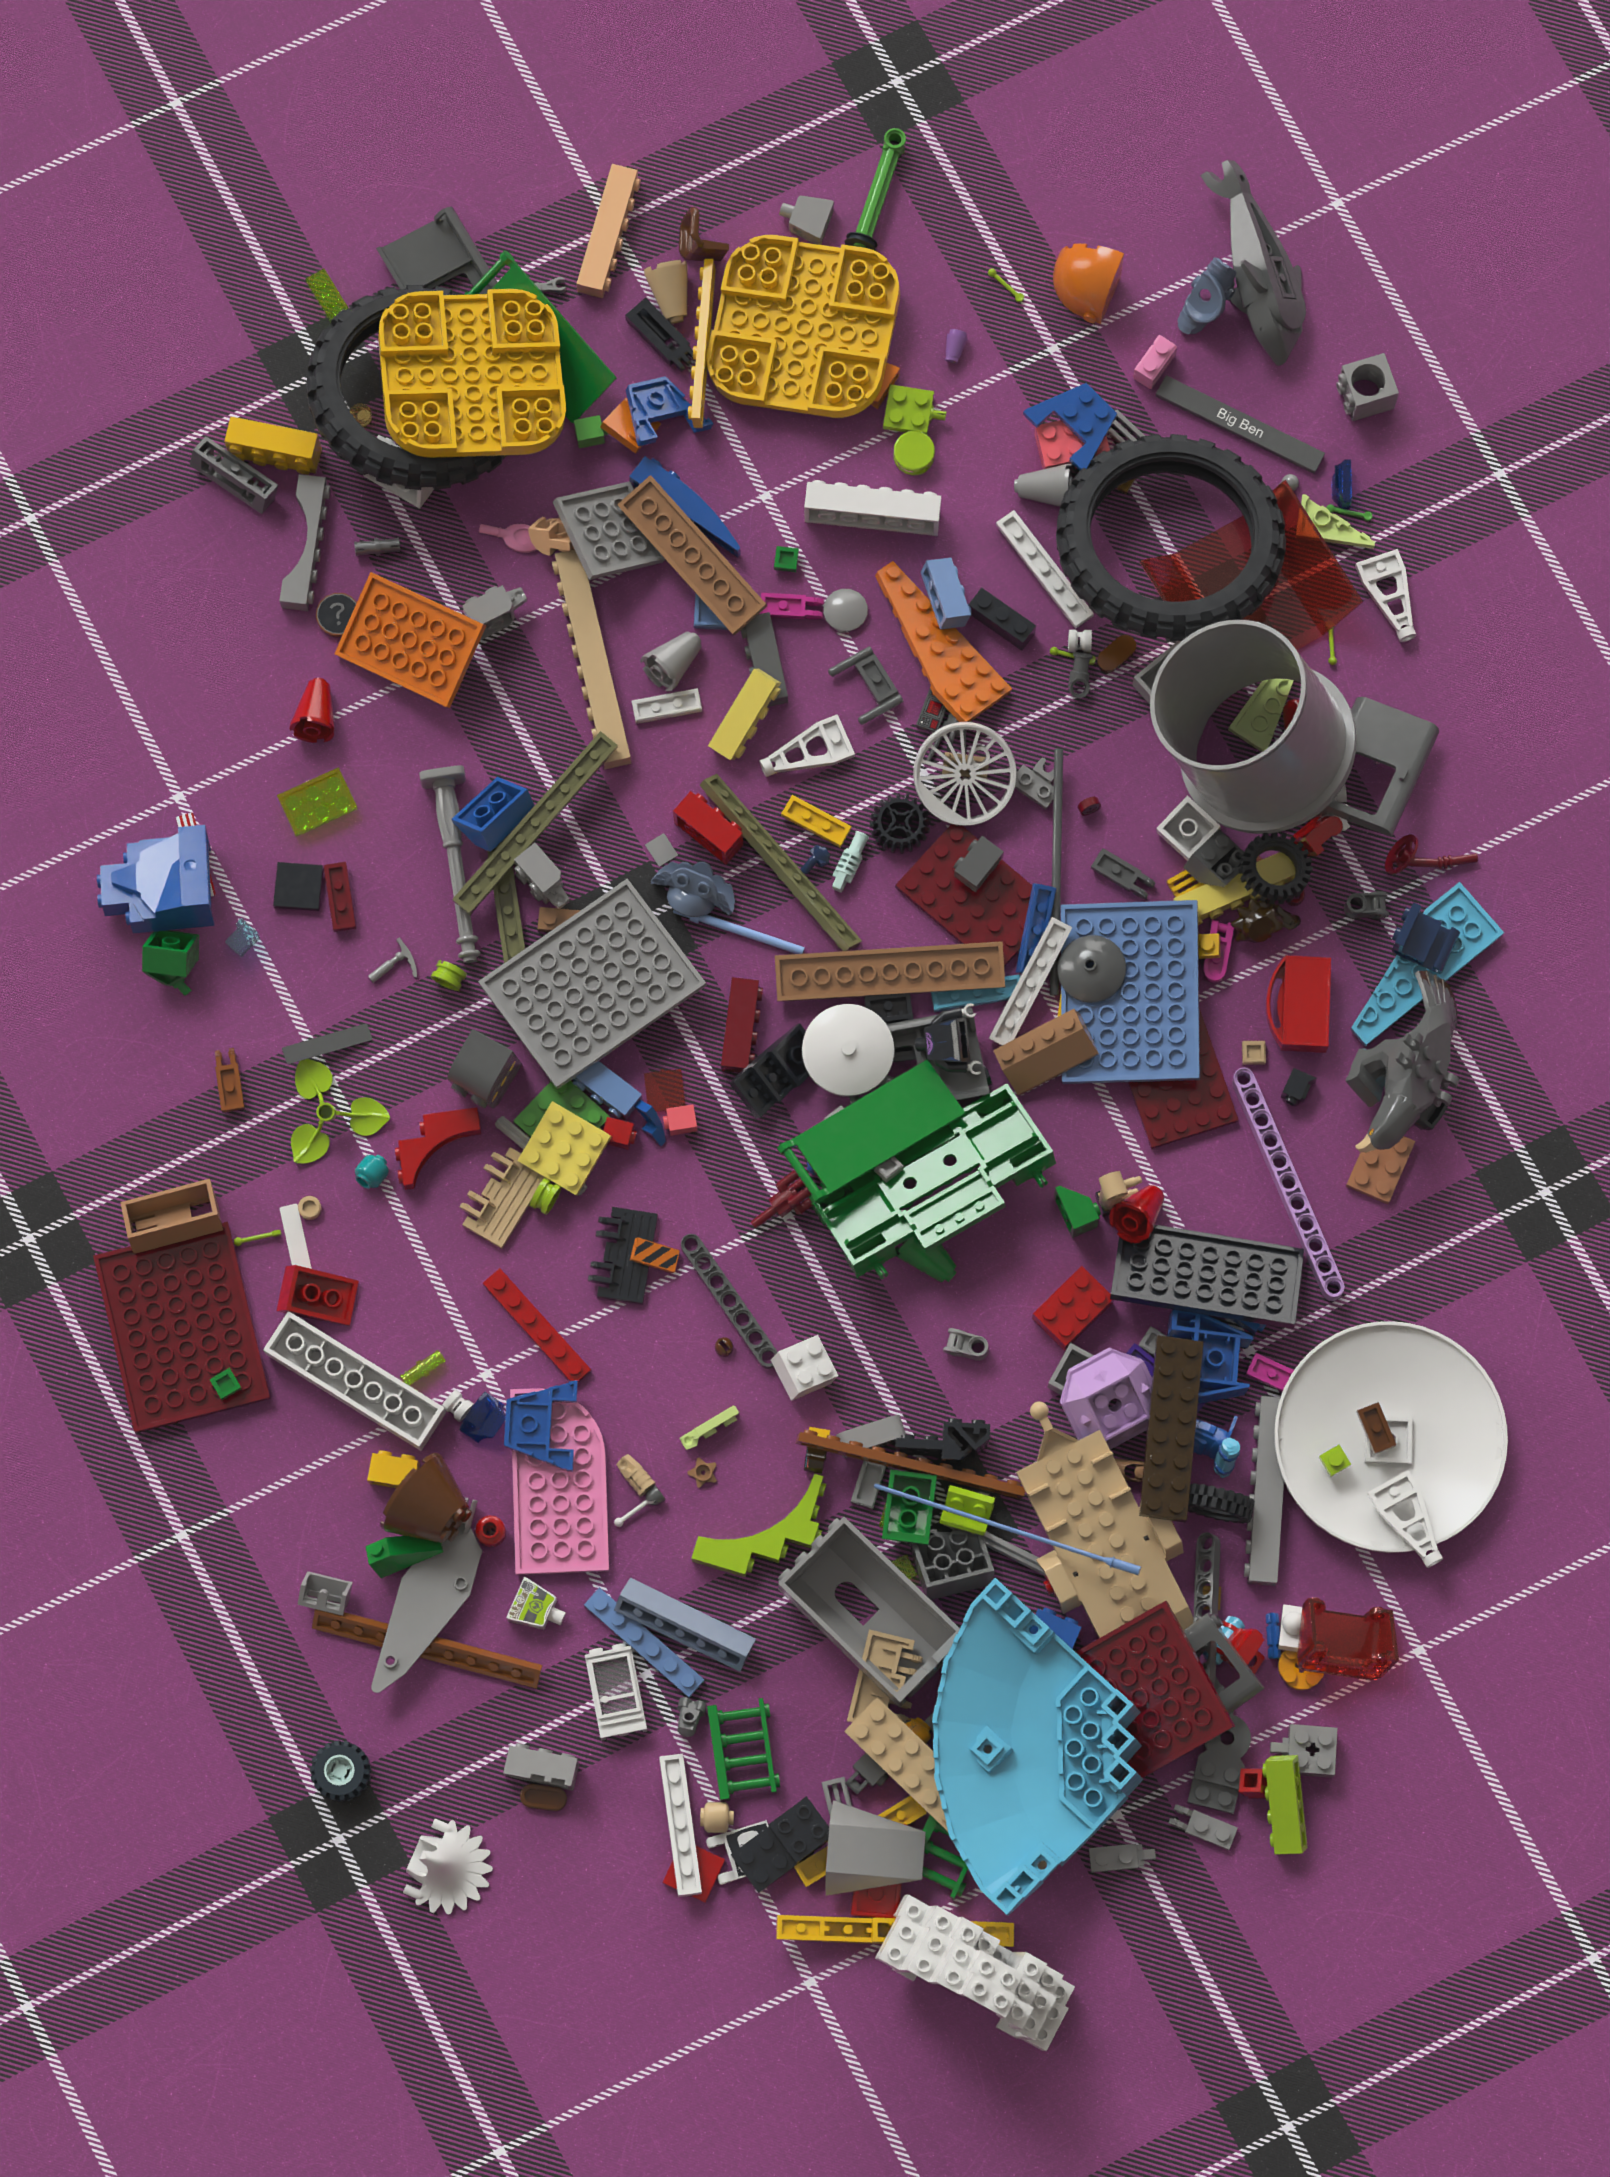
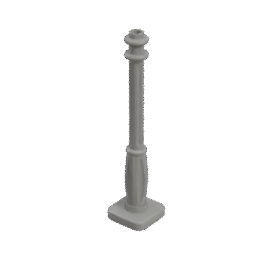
M461 765L424 770L419 773L421 787L424 789L433 788L436 793L437 819L443 840V848L447 849L454 896L466 884L460 847L463 845L461 830L451 820L459 812L454 791L455 785L466 781L465 769ZM455 904L460 935L456 943L461 945L462 949L458 957L463 959L464 963H473L480 956V951L475 950V943L478 941V937L473 935L470 915Z

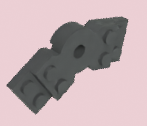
M1215 1676L1214 1688L1217 1694L1224 1690L1223 1685L1221 1686ZM1232 1712L1229 1716L1235 1727L1224 1733H1229L1233 1737V1743L1230 1745L1223 1744L1220 1739L1221 1735L1204 1744L1206 1751L1197 1758L1187 1801L1190 1804L1234 1814L1239 1792L1241 1769H1245L1240 1758L1245 1755L1251 1743V1734L1247 1724L1241 1718L1234 1716Z

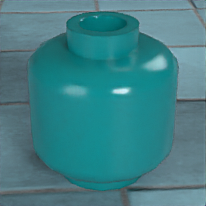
M366 1155L355 1168L356 1181L366 1189L377 1188L389 1174V1169L386 1165L387 1161L380 1155Z

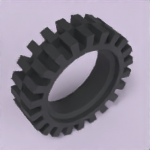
M1278 832L1272 833L1270 836L1268 833H1263L1261 837L1258 835L1248 844L1240 860L1239 874H1243L1240 878L1242 883L1247 882L1245 885L1247 891L1251 888L1253 889L1252 896L1261 895L1260 901L1262 902L1266 898L1269 899V904H1274L1276 900H1278L1279 904H1284L1285 900L1291 902L1294 897L1297 898L1303 892L1311 878L1310 874L1313 867L1310 866L1312 859L1307 858L1308 850L1302 851L1303 844L1299 842L1296 845L1294 843L1295 837L1292 836L1290 840L1286 839L1287 833L1282 832L1281 836H1278ZM1266 851H1278L1285 854L1295 866V878L1285 885L1268 883L1257 871V857Z
M1190 1484L1188 1512L1225 1522L1231 1521L1241 1524L1251 1522L1255 1504L1254 1499L1241 1493H1235L1232 1490H1225L1224 1488L1219 1489L1215 1486L1209 1487L1204 1484Z

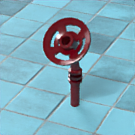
M1408 834L1400 838L1389 851L1385 860V870L1391 875L1401 872L1408 866L1439 868V870H1442L1443 867L1447 869L1455 865L1478 862V855L1475 853L1454 857L1448 855L1447 858L1446 856L1442 858L1438 856L1437 859L1415 858L1418 849V839L1416 836ZM1393 863H1396L1398 866L1395 870L1393 869Z

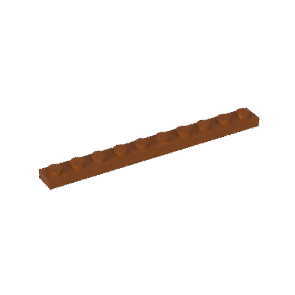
M812 1430L799 1432L795 1443L907 1472L937 1475V1479L1017 1499L1023 1498L1025 1494L1023 1486H1020L1021 1483L1015 1480L1003 1482L999 1481L997 1476L985 1474L982 1477L975 1475L976 1472L970 1469L958 1471L954 1470L953 1466L940 1463L939 1466L930 1464L931 1460L925 1458L909 1459L907 1454L895 1452L894 1455L885 1453L886 1449L872 1446V1449H869L856 1441H849V1443L840 1442L841 1438L827 1435L826 1438L817 1436V1432Z
M315 1609L312 1629L382 1647L389 1624L346 1612L342 1616ZM435 1637L420 1656V1658L536 1689L542 1670V1665L440 1637Z

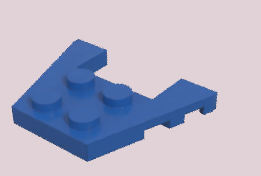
M666 376L630 384L626 389L638 446L656 442L658 436L650 424L652 422L684 415L694 433L709 430L714 424L709 418H703V428H694L692 420L688 419V407L692 405L684 399L685 395Z
M1087 383L1023 411V415L1036 428L1052 414H1055L1084 443L1069 459L1079 471L1082 468H1088L1090 460L1095 457L1099 446L1117 417V412Z
M570 1381L566 1384L552 1386L545 1390L534 1391L507 1399L504 1447L573 1472L574 1449L550 1448L552 1402L577 1403L578 1381Z

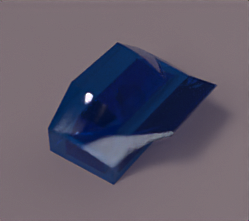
M1344 459L1342 463L1335 465V473L1332 476V499L1341 509H1350L1352 503L1351 459Z
M484 1392L463 1420L459 1431L478 1444L482 1439L494 1438L505 1421L506 1415L503 1410L505 1405L487 1392Z

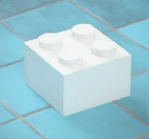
M1187 795L1156 828V831L1188 861L1197 849L1219 829L1221 830V826Z
M818 1335L778 1351L771 1359L791 1401L830 1385L838 1377Z

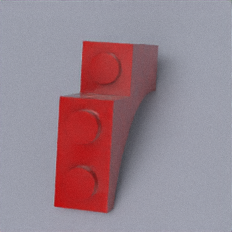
M477 1107L424 1114L423 1122H419L421 1136L425 1135V1137L398 1140L399 1147L395 1148L396 1161H401L402 1170H398L399 1184H404L405 1190L415 1189L416 1180L422 1167L440 1148L463 1137L481 1135Z

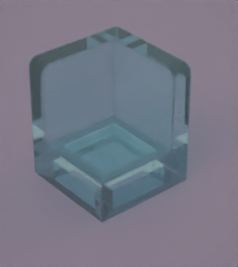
M243 918L235 924L237 929L225 941L240 957L260 939L258 932Z

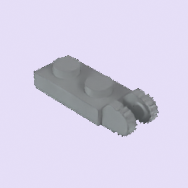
M1175 1804L1174 1810L1177 1813L1191 1818L1188 1825L1175 1818H1170L1168 1824L1226 1850L1230 1849L1238 1827L1196 1810L1192 1811Z

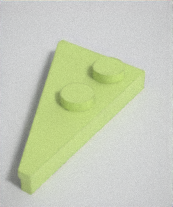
M1302 495L1297 538L1374 549L1375 541H1372L1368 535L1358 532L1350 526V523L1338 515L1330 513L1324 506H1319L1310 500L1309 496Z

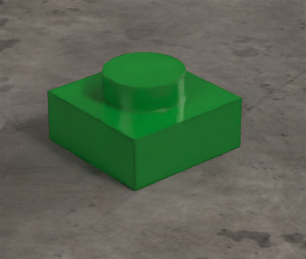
M777 546L774 570L796 572L799 548Z
M230 1368L209 1379L221 1400L242 1389Z

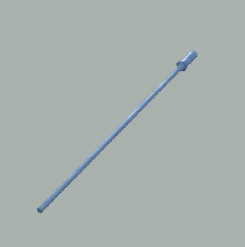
M876 1483L874 1485L876 1489L1102 1561L1109 1565L1110 1568L1113 1567L1138 1576L1141 1571V1566L1116 1559L1115 1557H1102Z

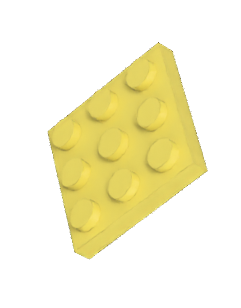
M552 1101L517 1161L571 1193L578 1195L612 1136Z

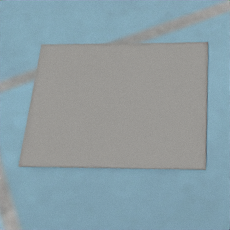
M664 833L645 844L659 867L678 856Z

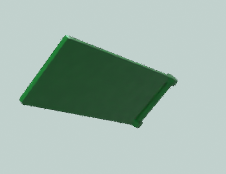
M504 250L499 255L500 259L469 292L464 294H479L507 264L510 267L509 271L492 289L524 290L536 295L537 299L544 305L548 304L558 323L562 383L564 385L566 402L565 416L571 423H574V420H578L617 378L520 268L513 256Z
M925 1060L795 1138L780 1144L777 1150L786 1157L812 1194L811 1198L814 1203L818 1204L832 1193L964 1116L965 1111L930 1062ZM797 1146L825 1186V1189L819 1190L791 1149Z

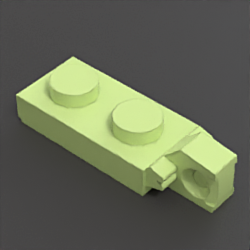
M733 1405L680 1437L679 1439L684 1448L689 1450L696 1447L701 1436L704 1435L706 1439L717 1433L716 1428L724 1424L727 1427L737 1421L735 1416L739 1414V1411Z

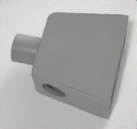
M799 196L795 206L783 203L779 216L790 219V232L813 244L821 245L834 211V201Z

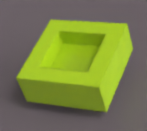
M1340 1444L1319 1456L1330 1477L1351 1466Z

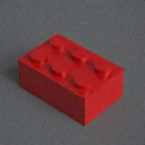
M690 791L673 810L674 824L727 865L743 846L742 828L734 821L731 823L724 818V813L718 808L714 807L712 809L706 804L708 801L701 794L697 793L695 795Z
M1081 1266L1033 1313L1032 1319L1065 1351L1070 1343H1073L1113 1304L1114 1300L1110 1299L1111 1294Z

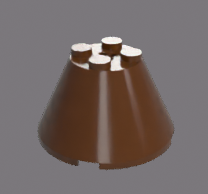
M432 1453L422 1459L424 1464L418 1470L413 1468L405 1476L390 1497L383 1511V1514L386 1516L385 1522H380V1526L384 1531L443 1543L446 1540L452 1542L459 1534L458 1528L462 1522L465 1523L470 1518L472 1511L469 1510V1506L444 1458L439 1453Z

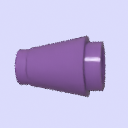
M950 329L946 337L945 361L958 363L968 341L966 332Z

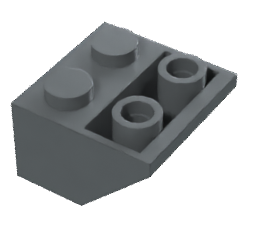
M1219 829L1191 855L1183 868L1199 883L1225 887L1239 874L1241 866L1239 863L1244 851Z

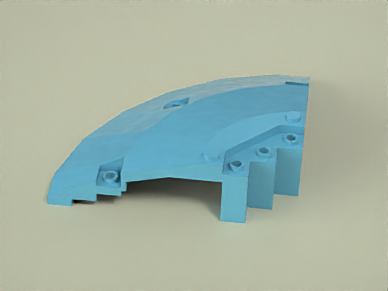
M994 1578L971 1603L963 1619L964 1622L943 1661L940 1687H938V1697L932 1718L934 1730V1779L951 1840L966 1863L979 1889L1006 1915H1009L1044 1883L1058 1865L1063 1866L1114 1815L1128 1799L1131 1792L1141 1783L1143 1778L1127 1762L1142 1745L1126 1730L1130 1723L1140 1714L1137 1707L1084 1661L1001 1582ZM1037 1626L1038 1632L1036 1634H1031V1627ZM991 1745L992 1752L989 1754L985 1753V1747ZM1046 1861V1868L1043 1870L1039 1869V1863Z

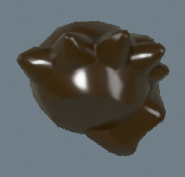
M1252 898L1248 908H1237L1239 918L1233 921L1231 926L1238 931L1235 941L1259 943L1271 938L1273 933L1281 930L1283 927L1288 930L1296 928L1300 925L1301 919L1299 916L1281 908L1279 904H1269L1268 898L1264 902H1258Z

